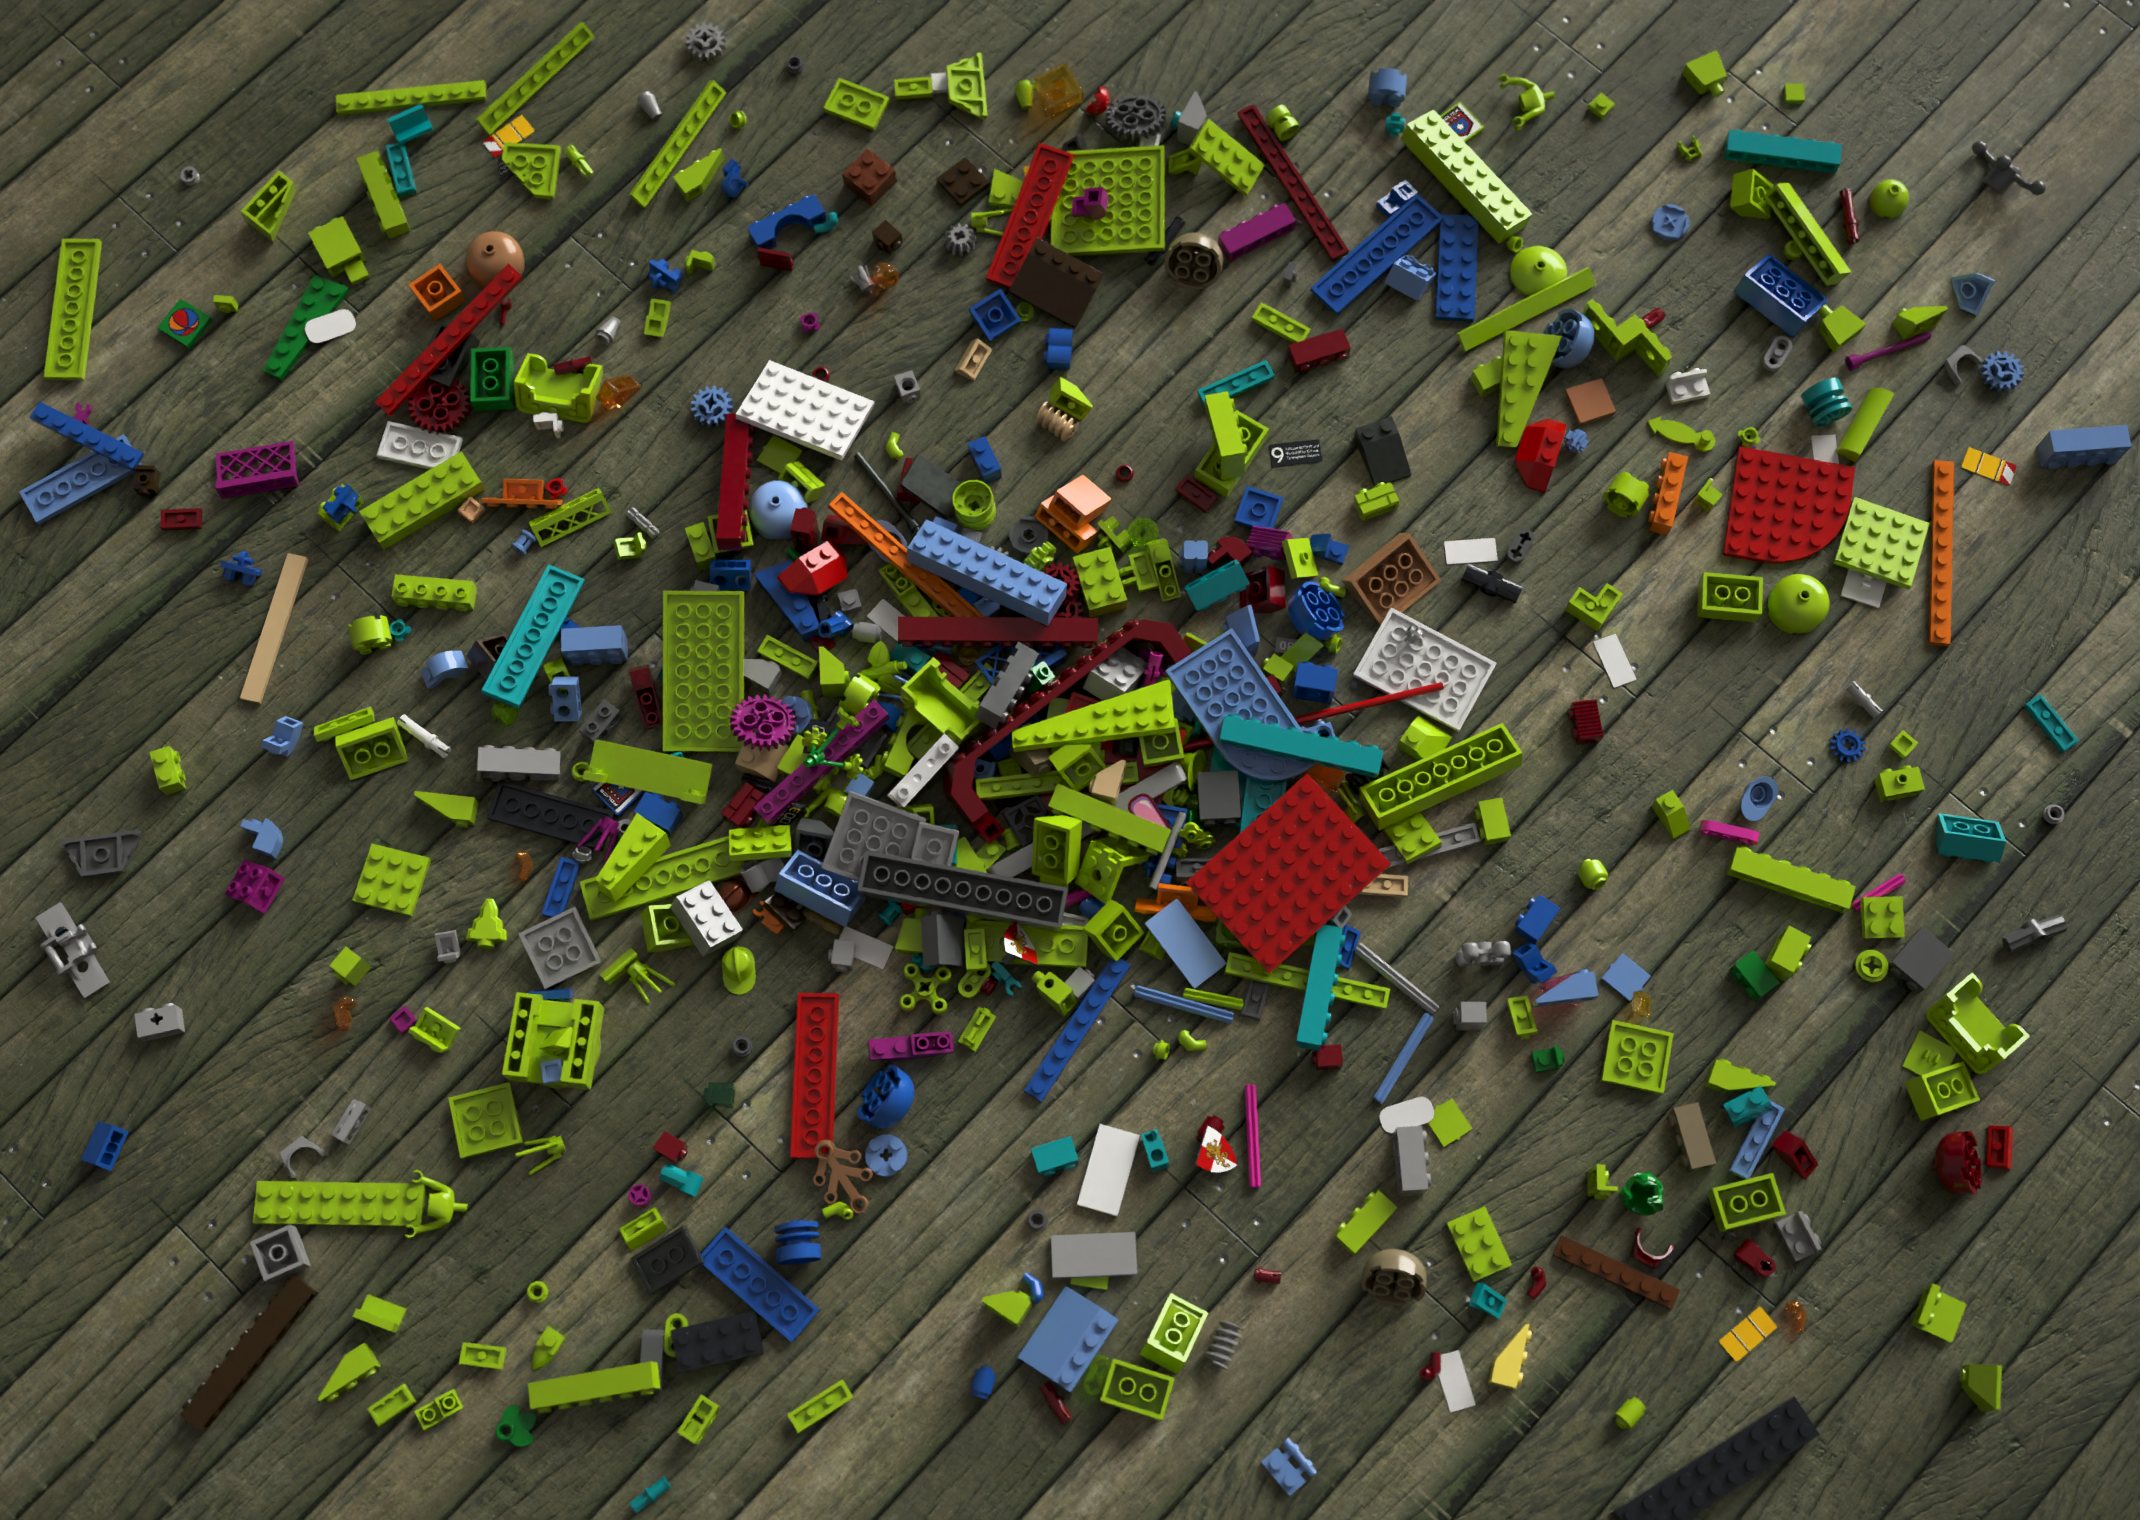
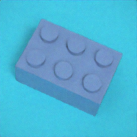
M621 625L561 629V652L567 663L571 666H582L585 663L601 665L602 662L620 664L622 661H628L627 637Z

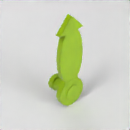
M1662 416L1647 421L1654 435L1657 431L1661 436L1673 442L1693 444L1700 452H1709L1715 446V438L1710 430L1696 433L1692 428L1682 423L1661 420Z

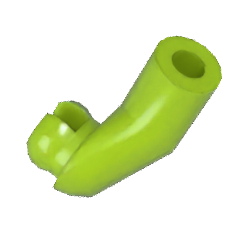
M1187 1030L1179 1032L1178 1041L1187 1051L1207 1050L1206 1040L1195 1041Z

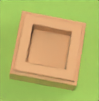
M469 497L457 511L474 524L486 509L472 497Z

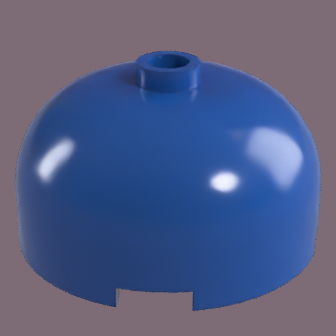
M1308 581L1291 595L1288 603L1289 617L1294 627L1302 635L1307 633L1319 641L1327 640L1344 628L1342 619L1345 618L1340 603L1331 592L1326 593L1319 588V583Z
M889 1065L888 1069L884 1072L878 1071L869 1081L861 1095L864 1099L861 1107L857 1108L858 1117L869 1125L881 1129L889 1128L899 1123L909 1112L914 1100L915 1090L911 1078L894 1065ZM876 1086L881 1090L882 1095L872 1090V1088Z

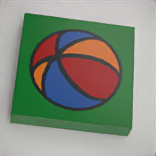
M180 298L157 328L162 333L190 349L210 324L212 318Z

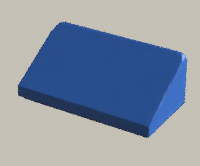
M1348 925L1343 927L1342 935H1346L1344 947H1339L1338 954L1342 955L1340 968L1346 970L1350 969L1355 948L1361 934L1360 931Z

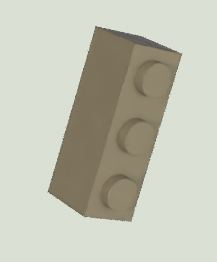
M1698 1102L1673 1108L1669 1114V1122L1676 1131L1675 1142L1677 1147L1681 1148V1163L1683 1167H1686L1687 1172L1715 1165V1157Z

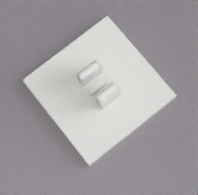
M1848 569L1840 596L1879 608L1887 582Z

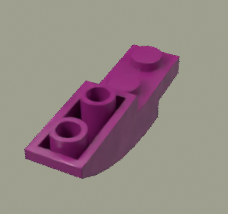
M952 1031L911 1034L907 1037L869 1039L867 1041L869 1061H902L954 1052Z

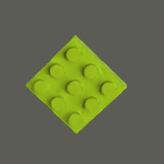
M371 844L352 901L412 917L431 859Z
M1612 1020L1601 1081L1661 1095L1664 1094L1674 1033Z
M510 1082L448 1098L461 1159L523 1144Z

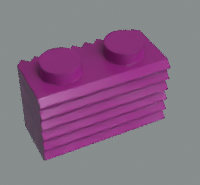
M1252 526L1246 545L1251 549L1254 557L1261 558L1266 556L1275 561L1279 559L1286 560L1282 541L1294 538L1289 531Z

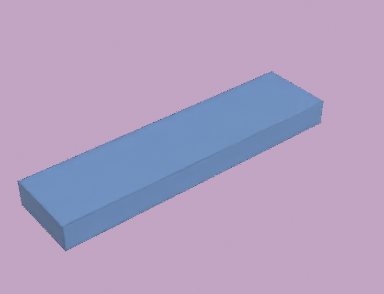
M1770 1101L1772 1111L1754 1119L1728 1172L1742 1180L1750 1179L1785 1108Z

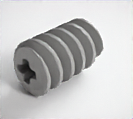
M1219 1320V1325L1222 1328L1215 1329L1219 1336H1212L1211 1338L1216 1344H1209L1208 1348L1212 1352H1205L1204 1355L1209 1359L1207 1361L1227 1370L1228 1367L1224 1364V1361L1231 1362L1227 1354L1235 1353L1231 1345L1238 1346L1234 1338H1241L1242 1335L1238 1330L1244 1329L1229 1321Z

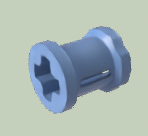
M523 529L520 537L516 542H512L511 546L517 552L526 555L528 547L532 542H536L537 539L530 532Z

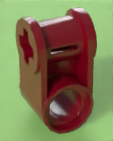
M1748 1238L1733 1254L1741 1264L1750 1269L1759 1278H1767L1776 1269L1774 1260ZM1766 1263L1768 1265L1767 1270L1763 1272L1761 1268Z

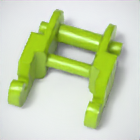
M1695 136L1691 137L1694 145L1692 148L1687 149L1684 145H1681V141L1677 142V147L1682 157L1685 156L1688 162H1691V159L1697 156L1702 158L1701 145L1698 139L1695 140ZM1695 150L1696 153L1690 155L1689 151Z

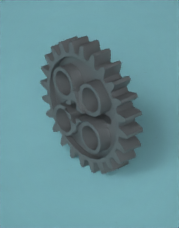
M1132 93L1130 97L1123 95V99L1117 98V103L1111 102V106H1108V111H1106L1108 130L1112 129V134L1117 133L1118 138L1123 135L1124 140L1128 137H1131L1132 141L1137 137L1139 141H1141L1142 137L1149 139V135L1155 136V131L1161 132V128H1164V123H1166V109H1164V105L1160 104V100L1154 101V97L1148 98V94L1141 97L1140 93L1135 97Z

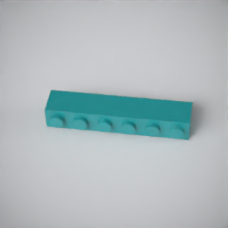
M1736 129L1729 130L1725 138L1723 159L1836 174L1841 164L1842 144L1820 142L1814 139H1798L1797 137H1782L1776 134L1766 135L1759 132H1743Z
M1324 924L1316 933L1296 1040L1297 1047L1320 1051L1321 1045H1326L1328 1033L1324 1032L1325 1025L1329 1026L1331 1013L1327 1012L1329 1005L1333 1006L1335 997L1331 990L1332 986L1337 985L1339 975L1335 974L1336 966L1340 967L1342 955L1338 954L1339 947H1344L1346 935H1342L1343 928Z

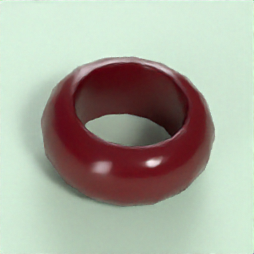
M818 367L813 371L812 377L827 382L830 378V373L827 368ZM818 372H825L826 377L818 379L816 374Z
M1121 465L1116 470V477L1121 482H1128L1134 476L1133 469L1128 465ZM1121 470H1128L1130 475L1125 478L1121 477L1119 473Z

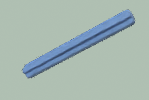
M1139 985L1135 988L1134 996L1137 998L1229 1024L1233 1021V1012Z
M1423 1014L1374 1095V1100L1382 1104L1431 1025L1434 1019L1431 1015Z

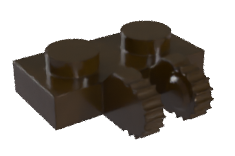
M776 892L764 902L763 906L792 933L806 922L807 918L801 913L806 907L800 903L795 907L792 904L794 900Z

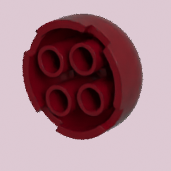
M1971 1131L1952 1132L1945 1135L1939 1141L1935 1151V1159H1933V1168L1937 1172L1940 1183L1946 1190L1956 1195H1977L1976 1189H1981V1158H1978L1977 1150L1974 1149V1146L1978 1144Z

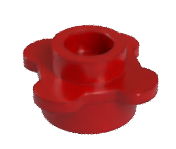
M562 478L552 479L545 485L546 490L550 493V498L553 500L557 499L560 495H566L568 489L563 485L564 481Z

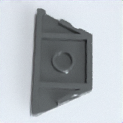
M140 830L65 839L61 840V844L67 850L81 877L90 878L125 873L142 832Z

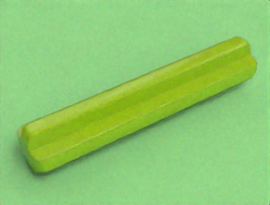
M1185 988L1183 998L1191 1001L1235 1010H1242L1244 1000L1241 998Z

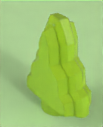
M486 899L480 908L479 917L473 920L472 928L467 930L466 940L478 942L477 947L492 949L495 943L507 941V931L503 929V921L498 918V908L494 899Z

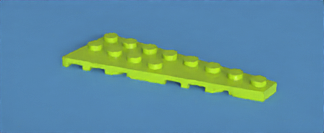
M1165 680L1013 730L1014 752L1176 732L1170 680Z

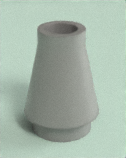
M646 91L637 98L638 105L653 121L662 116L654 94Z
M611 316L596 331V339L603 345L612 343L618 326L621 323L620 320Z

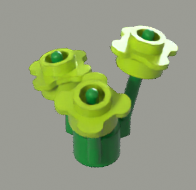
M1188 810L1186 823L1183 826V830H1179V836L1186 838L1189 843L1197 844L1198 849L1210 848L1216 843V840L1212 839L1213 836L1210 832H1204L1203 824L1199 825V812ZM1182 843L1181 849L1173 847L1171 856L1185 858V854L1188 852L1186 845Z

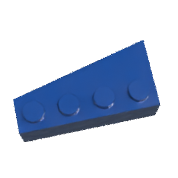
M791 559L755 573L758 585L762 587L804 643L809 641L811 637L820 636L817 627L819 622L807 595L796 592L795 594L788 593L777 579V576L792 564Z

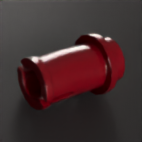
M1259 1267V1269L1255 1268L1254 1281H1257L1258 1284L1266 1282L1279 1285L1281 1271L1262 1269V1267Z

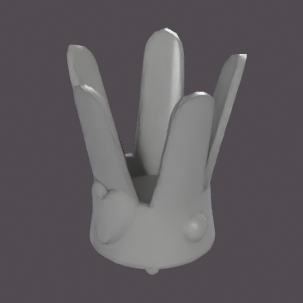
M862 266L858 267L862 281L853 272H850L851 278L860 286L863 293L868 291L872 293L871 290L875 287V284L870 279L867 266H865L867 274Z

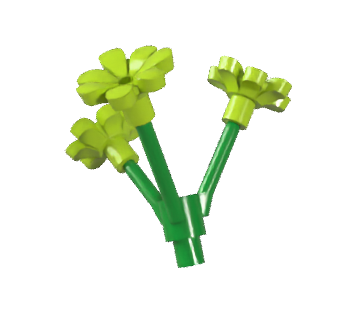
M839 707L837 714L841 720L836 724L837 727L826 740L827 734L825 732L819 734L818 728H813L812 733L809 731L804 732L806 739H802V745L807 746V751L811 753L803 764L806 768L816 765L841 767L848 771V778L857 780V773H863V768L860 767L863 763L860 754L848 756L847 762L839 763L825 761L824 754L822 753L840 729L843 730L846 725L852 727L860 725L854 716L851 715L849 717V714Z

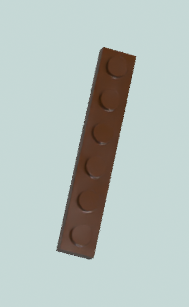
M1560 1236L1553 1256L1670 1310L1673 1309L1680 1291L1676 1287L1564 1236Z

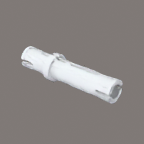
M404 714L400 717L403 721H397L398 726L423 742L427 749H432L442 758L448 756L444 751L450 753L451 747L438 740V736L430 734L407 717V715Z

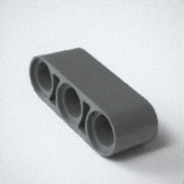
M644 1329L642 1333L640 1363H658L661 1389L653 1391L654 1393H662L665 1363V1330Z

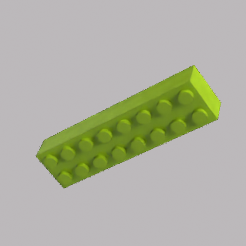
M1434 110L1407 124L1400 139L1499 244L1526 227L1533 214Z
M1501 723L1359 787L1360 801L1377 829L1381 830L1522 766L1523 753L1504 724Z

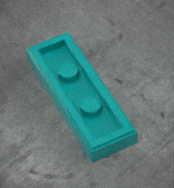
M399 143L386 145L398 197L416 193L405 143L401 145Z
M2042 694L2023 706L2061 754L2079 742Z

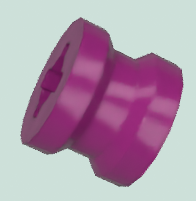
M641 1184L633 1186L628 1193L629 1200L639 1208L647 1206L652 1199L650 1190Z

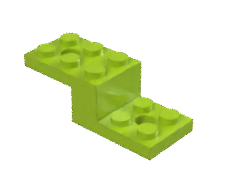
M1593 299L1586 303L1582 314L1591 321L1595 338L1616 362L1635 350L1658 377L1665 373L1672 359L1671 352L1659 342L1658 337L1654 333L1649 331L1642 319L1633 315L1617 327L1615 321L1606 315L1599 303H1596Z

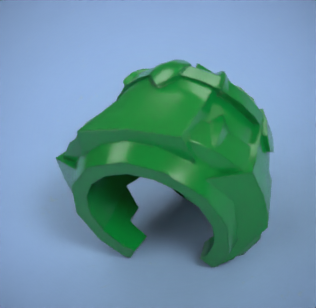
M1636 1173L1626 1182V1185L1623 1186L1619 1193V1198L1625 1208L1633 1213L1650 1216L1662 1211L1664 1208L1663 1186L1653 1173Z

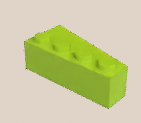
M378 150L356 158L363 174L361 175L362 182L369 189V191H366L369 200L375 204L372 207L376 217L381 219V222L378 223L382 233L386 232L390 239L410 232L411 230L389 173Z

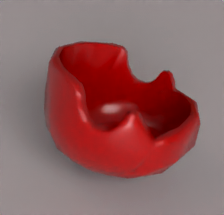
M1100 86L1098 92L1094 94L1096 101L1088 103L1085 110L1086 113L1101 115L1107 110L1110 103V95L1106 88Z

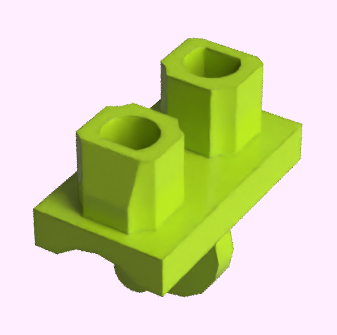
M1113 516L1105 522L1101 519L1097 524L1107 536L1105 537L1102 533L1097 536L1100 539L1098 547L1100 549L1111 547L1112 550L1114 546L1111 542L1113 541L1124 553L1127 550L1125 546L1131 541L1132 537L1125 529L1117 536L1113 533L1120 526V523Z

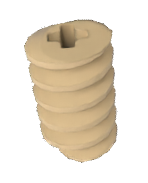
M1047 401L1040 408L1036 417V423L1042 424L1044 429L1048 428L1050 433H1054L1056 437H1061V440L1065 442L1075 434L1079 427V422L1072 425L1073 418L1066 421L1067 414L1060 417L1061 410L1059 409L1054 413L1055 406L1053 405L1048 409L1049 402Z

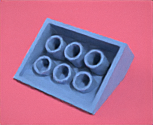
M1065 1286L1018 1358L1071 1394L1119 1320Z

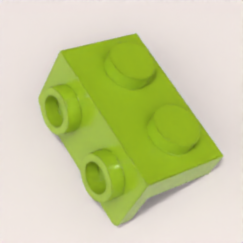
M426 1007L423 1009L416 1025L411 1027L408 1032L417 1041L428 1044L431 1050L443 1053L451 1049L461 1028Z

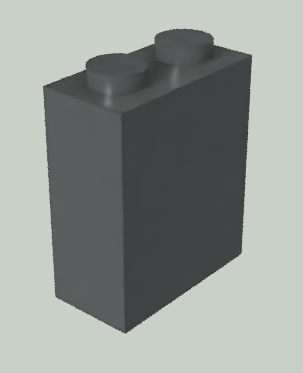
M1238 771L1197 772L1199 825L1204 824L1205 827H1214L1216 824L1234 826L1240 823Z
M940 911L929 912V916L921 917L923 966L947 968L966 966L963 917L955 916V913L942 914Z
M1922 926L1888 965L1892 975L1905 981L1906 986L1910 990L1920 993L1926 989L1955 953Z

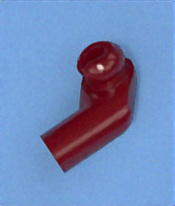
M1533 1267L1531 1270L1533 1286L1527 1292V1295L1533 1300H1536L1547 1285L1545 1273L1540 1267Z

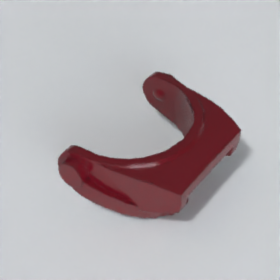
M1636 1228L1631 1257L1656 1269L1674 1250L1673 1244L1670 1243L1663 1255L1652 1256L1644 1251L1640 1245L1639 1236L1642 1228Z

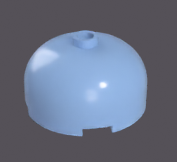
M779 480L770 481L760 486L752 495L749 503V516L754 529L761 536L770 540H787L792 538L790 528L795 508H808L804 500L803 493L791 483Z

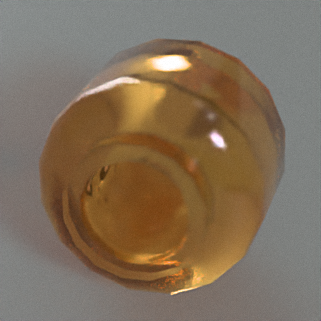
M880 262L873 267L871 278L877 286L883 289H891L897 284L899 273L894 266L886 262Z

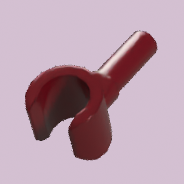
M510 297L507 303H503V300L500 303L502 309L500 324L505 325L507 311L512 308Z

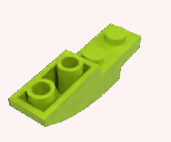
M889 563L878 570L910 617H939L919 593L916 585L893 564Z

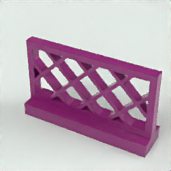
M293 441L216 454L217 482H215V489L221 499L299 486V480L296 475L295 444ZM282 449H290V452L285 457L279 454ZM263 452L271 453L266 460L260 458ZM245 455L252 456L246 464L240 461ZM275 457L281 459L276 466L270 464ZM222 459H232L227 467L222 465ZM258 460L262 464L256 470L250 467ZM237 463L243 466L237 473L231 470ZM285 463L291 466L290 470H280ZM266 466L272 469L270 473L261 474V471ZM247 469L252 472L249 477H241ZM227 473L233 475L230 480L223 481V477Z

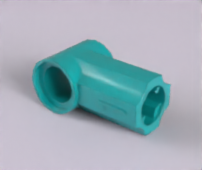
M666 1163L660 1173L659 1180L679 1188V1191L687 1195L696 1197L704 1177L691 1171L686 1172Z

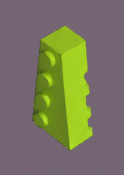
M1228 391L1205 395V409L1209 427L1212 430L1213 445L1216 447L1218 465H1221V480L1245 476V456H1248L1246 444H1242V429H1238L1237 426L1239 425L1238 414L1233 412L1235 410L1233 398L1230 399Z
M636 813L595 879L600 891L616 902L671 846L667 834Z

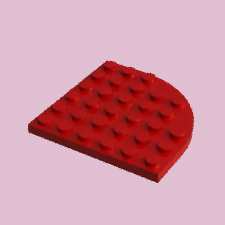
M1739 446L1737 449L1723 556L1762 563L1784 564L1790 561L1806 559L1821 551L1836 537L1846 521L1851 504L1855 467Z

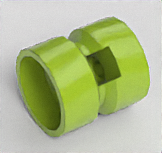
M1285 105L1275 107L1265 118L1269 126L1274 129V133L1280 141L1290 139L1300 128L1296 120L1291 117V113Z

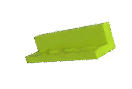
M597 488L528 523L542 547L612 512L602 492ZM602 501L606 510L600 513L593 512L594 504ZM580 511L587 513L585 520L581 522L574 520L576 513ZM561 520L569 521L568 528L565 530L557 529L558 522ZM545 528L552 530L550 537L544 540L541 539L538 533Z

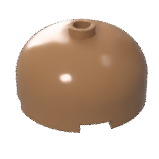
M498 231L485 232L477 236L468 246L466 252L467 269L475 283L483 288L508 263L521 275L524 271L523 252L517 241L506 233Z

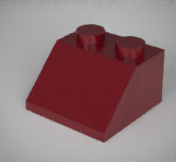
M1268 565L1245 573L1250 584L1246 585V589L1240 592L1241 609L1251 605L1253 613H1273L1286 608L1285 573L1283 570Z

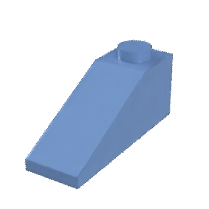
M1587 969L1576 971V974L1571 975L1534 1001L1533 1007L1596 1000L1599 995L1595 972H1588Z

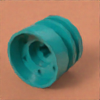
M1838 378L1821 381L1809 387L1801 395L1806 409H1812L1809 416L1813 418L1812 422L1815 427L1832 424L1852 411V406L1848 403V397L1841 396L1844 393V389Z

